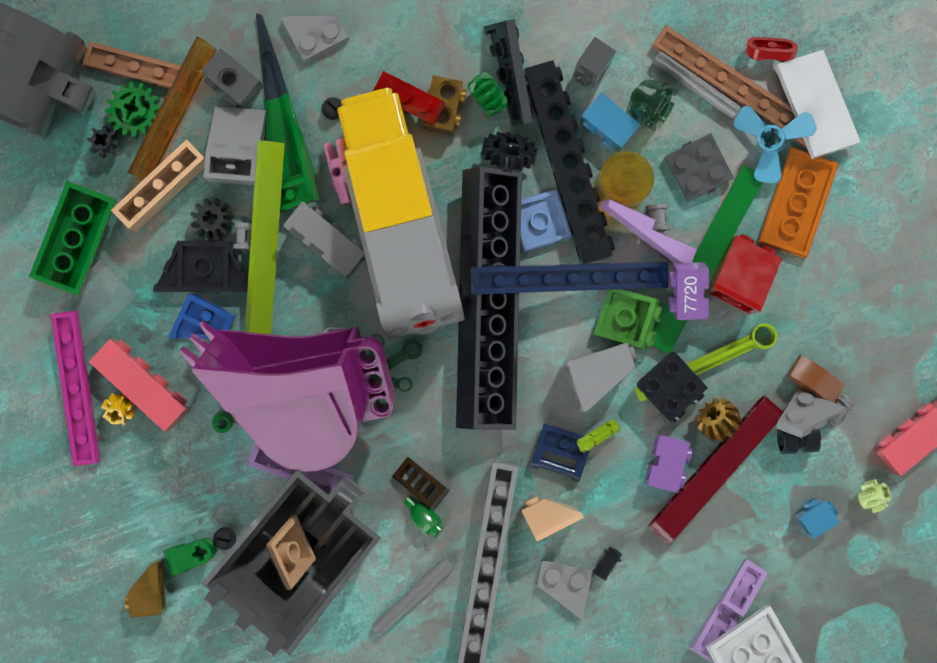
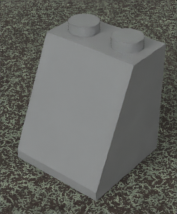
M624 343L563 363L579 411H588L635 368L634 362L637 361V357L633 347H629L628 343Z

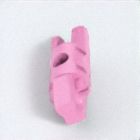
M343 137L336 141L339 158H337L332 143H324L323 146L335 194H338L342 205L352 204L343 168L348 166L344 152L347 150Z

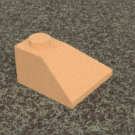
M534 496L523 502L525 507L521 508L536 541L584 518L577 508L544 497L538 499L537 496Z
M292 515L266 545L271 562L287 590H291L316 559L297 515Z

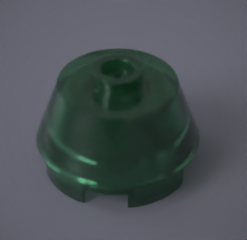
M645 79L633 90L628 111L640 123L642 128L647 127L655 131L658 121L665 122L671 113L674 103L670 101L672 95L675 96L677 94V90L670 87L669 82Z

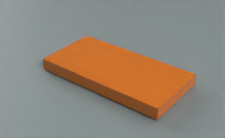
M790 147L781 170L782 178L776 185L757 243L807 259L839 163L823 157L811 159L809 152Z

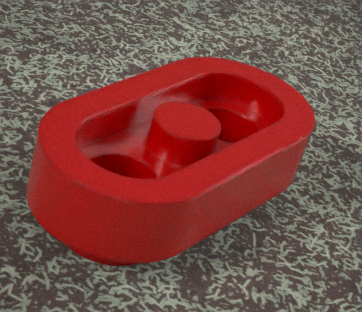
M752 37L747 41L745 52L751 59L756 61L768 59L785 62L796 57L798 45L788 39Z

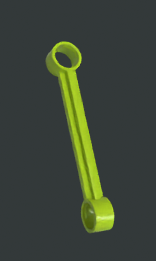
M767 323L755 325L750 330L749 335L686 364L696 375H699L755 348L761 350L771 348L777 341V331L772 325ZM759 327L767 328L771 334V340L767 345H760L755 340V332ZM635 386L634 390L637 394L639 401L641 402L646 400L647 398L644 396V394L637 388V386Z

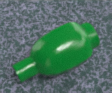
M411 496L403 502L410 510L412 522L423 534L431 535L435 538L444 529L440 516L426 504L417 503Z

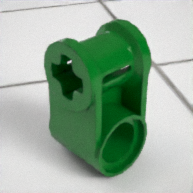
M201 538L187 544L183 543L168 548L163 553L170 574L173 576L207 563L216 555L217 548L211 539ZM198 549H206L207 553L205 555L204 553L199 554Z

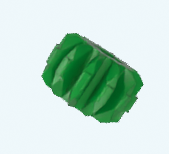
M483 72L475 76L468 83L469 92L487 116L493 117L508 106L506 96L489 73Z

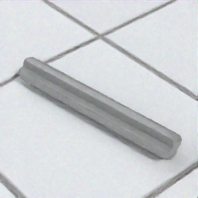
M659 52L654 58L653 64L728 117L735 118L739 113L741 107L663 52Z
M447 558L439 562L373 623V630L379 636L383 635L454 569L453 564Z

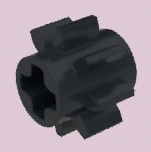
M103 125L102 130L93 128L94 133L92 137L87 138L93 144L90 151L93 153L99 151L100 157L104 159L108 153L116 155V147L122 145L115 139L118 136V132L113 130L109 133V128L106 125ZM103 138H106L107 144L103 146L101 141Z

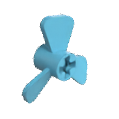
M750 106L743 107L734 120L736 129L758 137L759 145L765 149L754 172L756 180L766 183H778L782 178L778 152L786 147L787 140L814 135L817 130L813 116L808 112L801 113L782 129L776 125L766 126ZM774 132L781 140L778 141V144H770L768 146L766 141L770 140L768 134Z

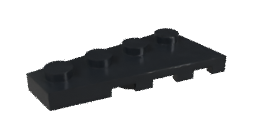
M515 19L483 26L485 35L490 34L493 45L489 48L492 57L496 56L499 63V69L496 72L499 81L506 87L504 95L508 100L507 109L512 125L533 122V109L527 93L528 81L524 76L523 70L524 57L519 47V30L515 24Z

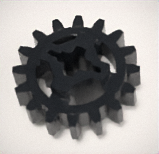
M498 131L496 135L490 133L488 138H484L481 154L484 155V160H491L490 165H496L499 169L508 167L509 171H513V169L523 171V167L530 169L531 164H535L538 148L534 147V142H528V137H523L518 133L511 135L508 131L506 133Z

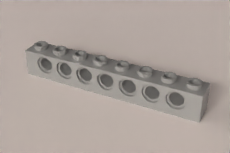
M492 461L457 663H485L518 473L517 465Z

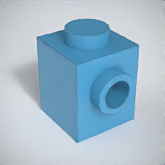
M820 498L808 500L802 505L804 509L794 514L806 535L812 539L817 538L840 523L836 517L839 513L833 503Z

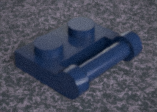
M543 423L530 467L534 469L539 467L571 477L572 481L579 483L589 451L581 452L577 446V441L585 436ZM543 451L576 460V466L574 468L542 458Z

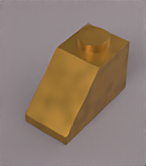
M163 559L153 562L129 589L128 595L125 596L126 611H129L130 618L162 615L167 611Z

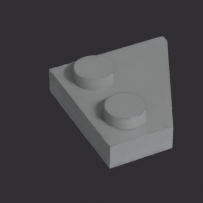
M337 15L284 16L281 18L304 63L349 40Z
M798 389L778 420L777 429L802 438L810 434L812 430L827 425V420L834 416L842 417L845 407Z
M542 559L537 586L578 618L584 619L593 570Z

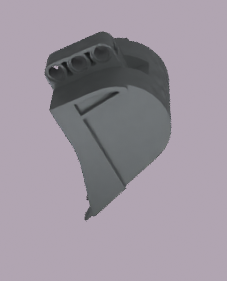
M0 3V121L42 140H46L60 107L86 117L96 95L94 88L74 78L87 48L85 42L76 34L70 31L64 34L54 27L3 3Z
M296 470L260 515L203 580L201 584L209 590L204 601L213 607L222 600L239 614L234 623L235 627L243 632L250 625L254 626L269 639L264 649L271 656H275L282 649L290 656L381 539L380 536L350 513L366 491L345 475L328 495L301 472ZM292 515H297L316 559L291 590H287L271 562L266 545Z

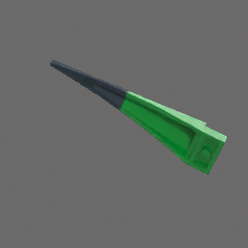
M257 13L256 22L266 110V140L285 143L280 213L297 208L302 201L307 205L320 199L314 179L316 173L263 16Z

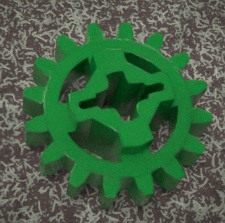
M133 82L129 83V88L121 84V91L119 93L112 90V94L115 96L114 99L106 100L111 105V108L105 109V112L108 115H112L107 121L111 125L115 124L113 129L118 133L122 131V135L127 138L132 133L133 137L138 139L139 132L148 136L147 129L156 130L157 128L153 124L154 121L162 120L157 113L162 112L163 108L156 105L161 101L160 98L153 96L155 92L151 88L146 90V86L143 83H140L138 88ZM145 97L149 102L150 110L145 107ZM136 107L138 108V111H137V112H132V113H130L131 108H132V109H136ZM118 110L123 114V123L119 118Z

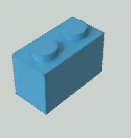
M602 92L580 119L583 123L582 127L591 135L596 133L603 139L601 143L611 151L615 149L617 152L624 147L641 125Z

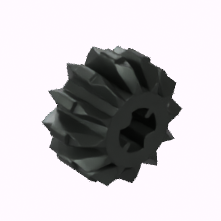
M205 198L204 207L197 203L195 207L199 212H191L190 214L191 217L197 219L191 223V227L198 228L196 235L200 237L205 234L204 237L207 241H210L212 236L217 241L221 240L220 232L228 236L230 233L225 227L234 226L232 221L227 220L234 216L232 211H227L229 205L226 202L220 205V199L215 198L212 204L208 198ZM211 214L218 217L217 220H214L216 223L213 225L207 222V219H211L209 217Z

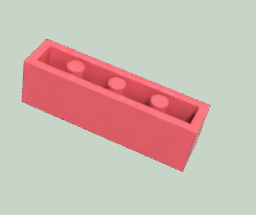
M109 339L89 363L164 432L170 431L191 409L186 404L188 402L187 398L178 391L174 393L167 387L169 382L160 374L155 376L149 370L151 366L143 358L133 356L130 353L132 348L121 339L119 341Z
M937 400L932 404L930 402L924 404L918 409L917 412L919 414L912 420L910 418L906 419L898 426L899 430L892 436L889 434L878 442L879 447L874 452L892 474L902 476L937 447Z

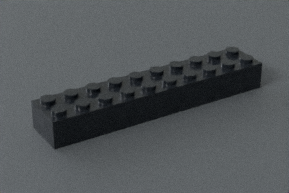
M481 166L462 170L459 296L465 320L458 322L456 428L516 430L519 293L471 294V267L520 266L522 172Z

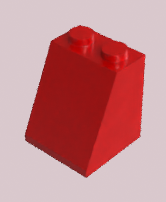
M741 234L732 238L709 281V289H705L704 292L750 315L761 312L782 258L776 255V250L768 246L761 248L753 244L754 239Z

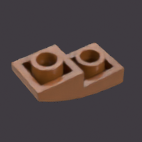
M798 355L787 375L803 391H811L815 396L834 403L845 386L823 367L803 355Z

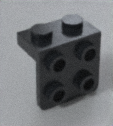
M676 352L668 353L636 384L637 388L660 412L659 416L667 423L672 421L676 423L686 414L684 410L690 404L694 406L705 396L703 392L708 389Z

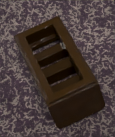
M410 457L404 460L392 476L433 510L437 508L450 491V489ZM413 467L415 470L407 480H404L405 474ZM419 474H422L423 476L413 487L411 485ZM429 480L431 483L428 485L425 491L421 493V488ZM436 487L439 488V489L436 491V493L433 495V497H432L431 499H428V497H429V495L432 493V491H433Z

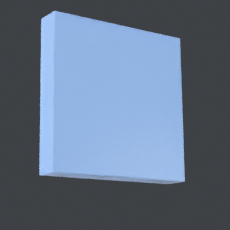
M557 189L521 200L520 243L524 253L573 237Z

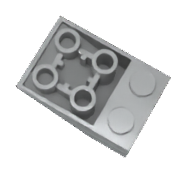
M215 106L205 152L203 177L208 182L255 186L258 141H264L266 110Z

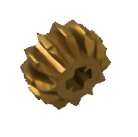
M714 397L711 404L705 402L706 407L698 409L700 416L696 418L700 433L712 442L715 440L723 442L726 436L732 438V432L739 430L737 424L742 421L738 408L725 398L719 400Z

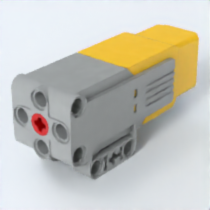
M384 88L343 99L341 101L342 106L337 109L347 150L344 152L348 166L343 168L376 299L379 318L388 340L413 333L416 335L429 334L436 331L440 326L465 320L421 148L415 149L412 134L408 133L399 95L392 93L391 88Z

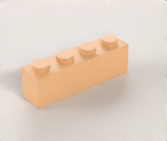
M186 139L111 211L128 229L137 232L204 169L205 157Z

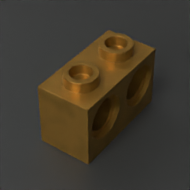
M432 76L429 94L446 102L441 113L447 114L450 119L445 124H440L436 121L435 125L423 120V130L453 136L454 129L459 130L461 114H457L459 104L464 105L467 90L463 89V81ZM444 89H451L455 92V95L451 99H445L441 96V92Z

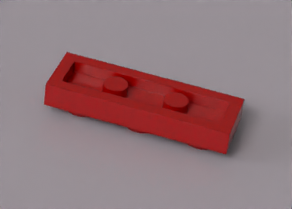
M385 71L381 73L373 91L391 88L392 93L399 95L402 110L432 125H435L446 104L443 100Z

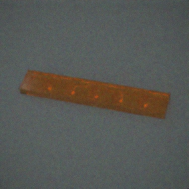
M196 36L127 172L141 181L158 167L204 77L201 70L217 51L215 47L204 39Z

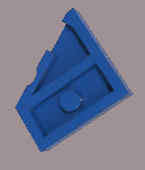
M189 293L168 337L171 339L190 338L192 333H194L201 339L208 338L199 326L201 321L206 322L217 331L219 329L230 330L237 315L194 293Z

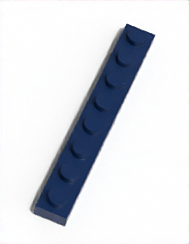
M664 261L471 267V294L668 288V262Z

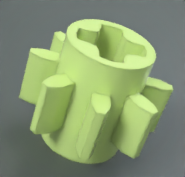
M876 479L864 482L865 485H862V490L858 492V499L862 507L865 509L871 508L873 513L885 510V507L889 506L887 502L891 501V492L885 483L878 484Z

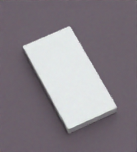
M824 50L785 61L775 66L794 117L796 118L803 112H808L813 116L817 126L814 135L803 137L811 159L858 145L861 142Z

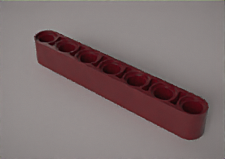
M766 395L762 396L742 417V421L737 424L739 430L732 432V438L726 436L724 441L719 443L684 483L683 488H680L678 493H675L652 519L648 528L666 544H670L773 429L784 411Z

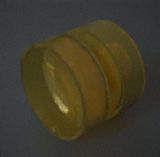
M631 151L619 152L609 157L596 178V188L601 202L612 200L630 209L639 206L650 194L654 185V172L651 164L642 155Z

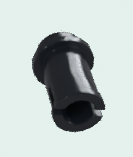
M612 546L604 549L605 554L596 568L593 569L594 574L603 580H607L617 562L622 561L621 557L623 554Z

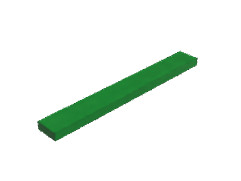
M746 165L741 166L698 245L692 263L704 262L709 268V280L763 183L756 180L754 176L755 170ZM669 301L664 308L661 321L657 322L653 329V332H656L653 347L666 354L671 352L688 321L676 319L673 312L669 310Z

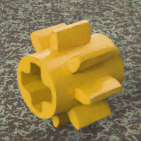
M112 393L109 399H105L101 406L102 409L106 410L103 418H106L112 425L120 423L125 425L127 420L132 419L135 414V410L131 409L134 403L124 394L115 395Z

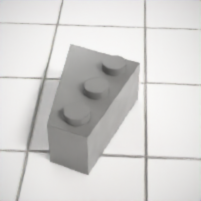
M302 201L283 226L349 279L365 259L362 244L355 238L350 241L343 235L346 232L335 222L332 225L324 219L326 215L315 206L311 209Z

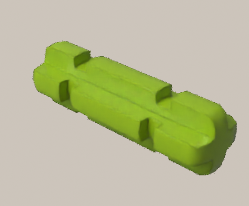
M612 419L588 433L585 437L580 438L577 441V446L581 452L589 451L595 445L600 444L611 437V435L619 432L620 426L616 420Z

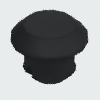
M334 97L325 100L322 104L323 115L330 120L338 119L337 109L342 106L341 100Z
M222 527L215 532L213 541L219 549L228 550L236 543V534L231 528Z

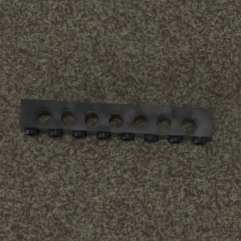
M554 60L524 68V76L528 81V93L580 264H591L610 258L613 255L612 251L615 250L614 242L611 236H607L604 228L608 226L604 211L600 212L597 202H600L599 193L596 187L592 188L590 178L593 177L590 164H585L582 154L585 153L584 143L582 139H577L575 130L578 129L575 115H570L568 106L571 105L567 90L563 91L560 83L563 81L560 66H555ZM549 85L554 89L555 93L551 96H546L542 93L541 88ZM553 109L559 110L562 118L553 120L549 117L548 112ZM560 133L566 134L569 137V142L567 144H559L556 141V135ZM571 157L576 161L577 166L573 169H568L564 166L563 160ZM578 181L582 183L584 191L575 193L571 190L570 184ZM582 205L588 206L591 210V216L587 218L581 217L578 213V207ZM590 229L595 230L598 233V241H588L585 237V232Z

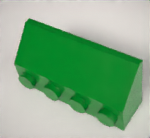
M66 181L29 278L79 296L111 216V210L114 208L117 200Z

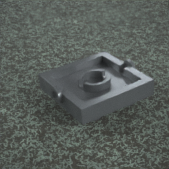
M711 133L694 142L689 141L683 144L682 148L665 156L687 202L705 193L708 195L716 191V187L734 179Z

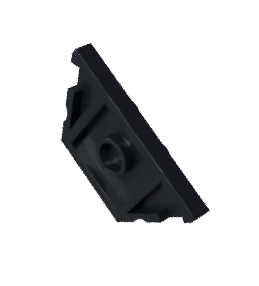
M177 241L170 259L167 260L163 268L164 271L158 283L153 287V292L155 293L247 292L248 277L230 241Z

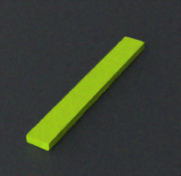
M258 141L245 332L272 333L285 143Z

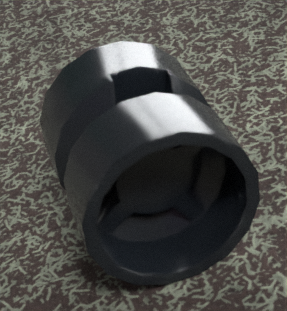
M820 428L812 430L810 434L802 438L777 429V443L780 453L796 454L799 449L803 453L819 452L821 447Z

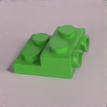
M622 289L608 290L594 335L621 344L628 343L629 347L647 351L648 346L652 347L656 339V332H653L655 322H660L663 317L664 308L661 307L662 303L658 299Z

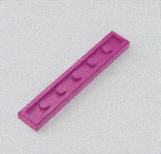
M79 310L51 314L73 466L100 463L101 458Z

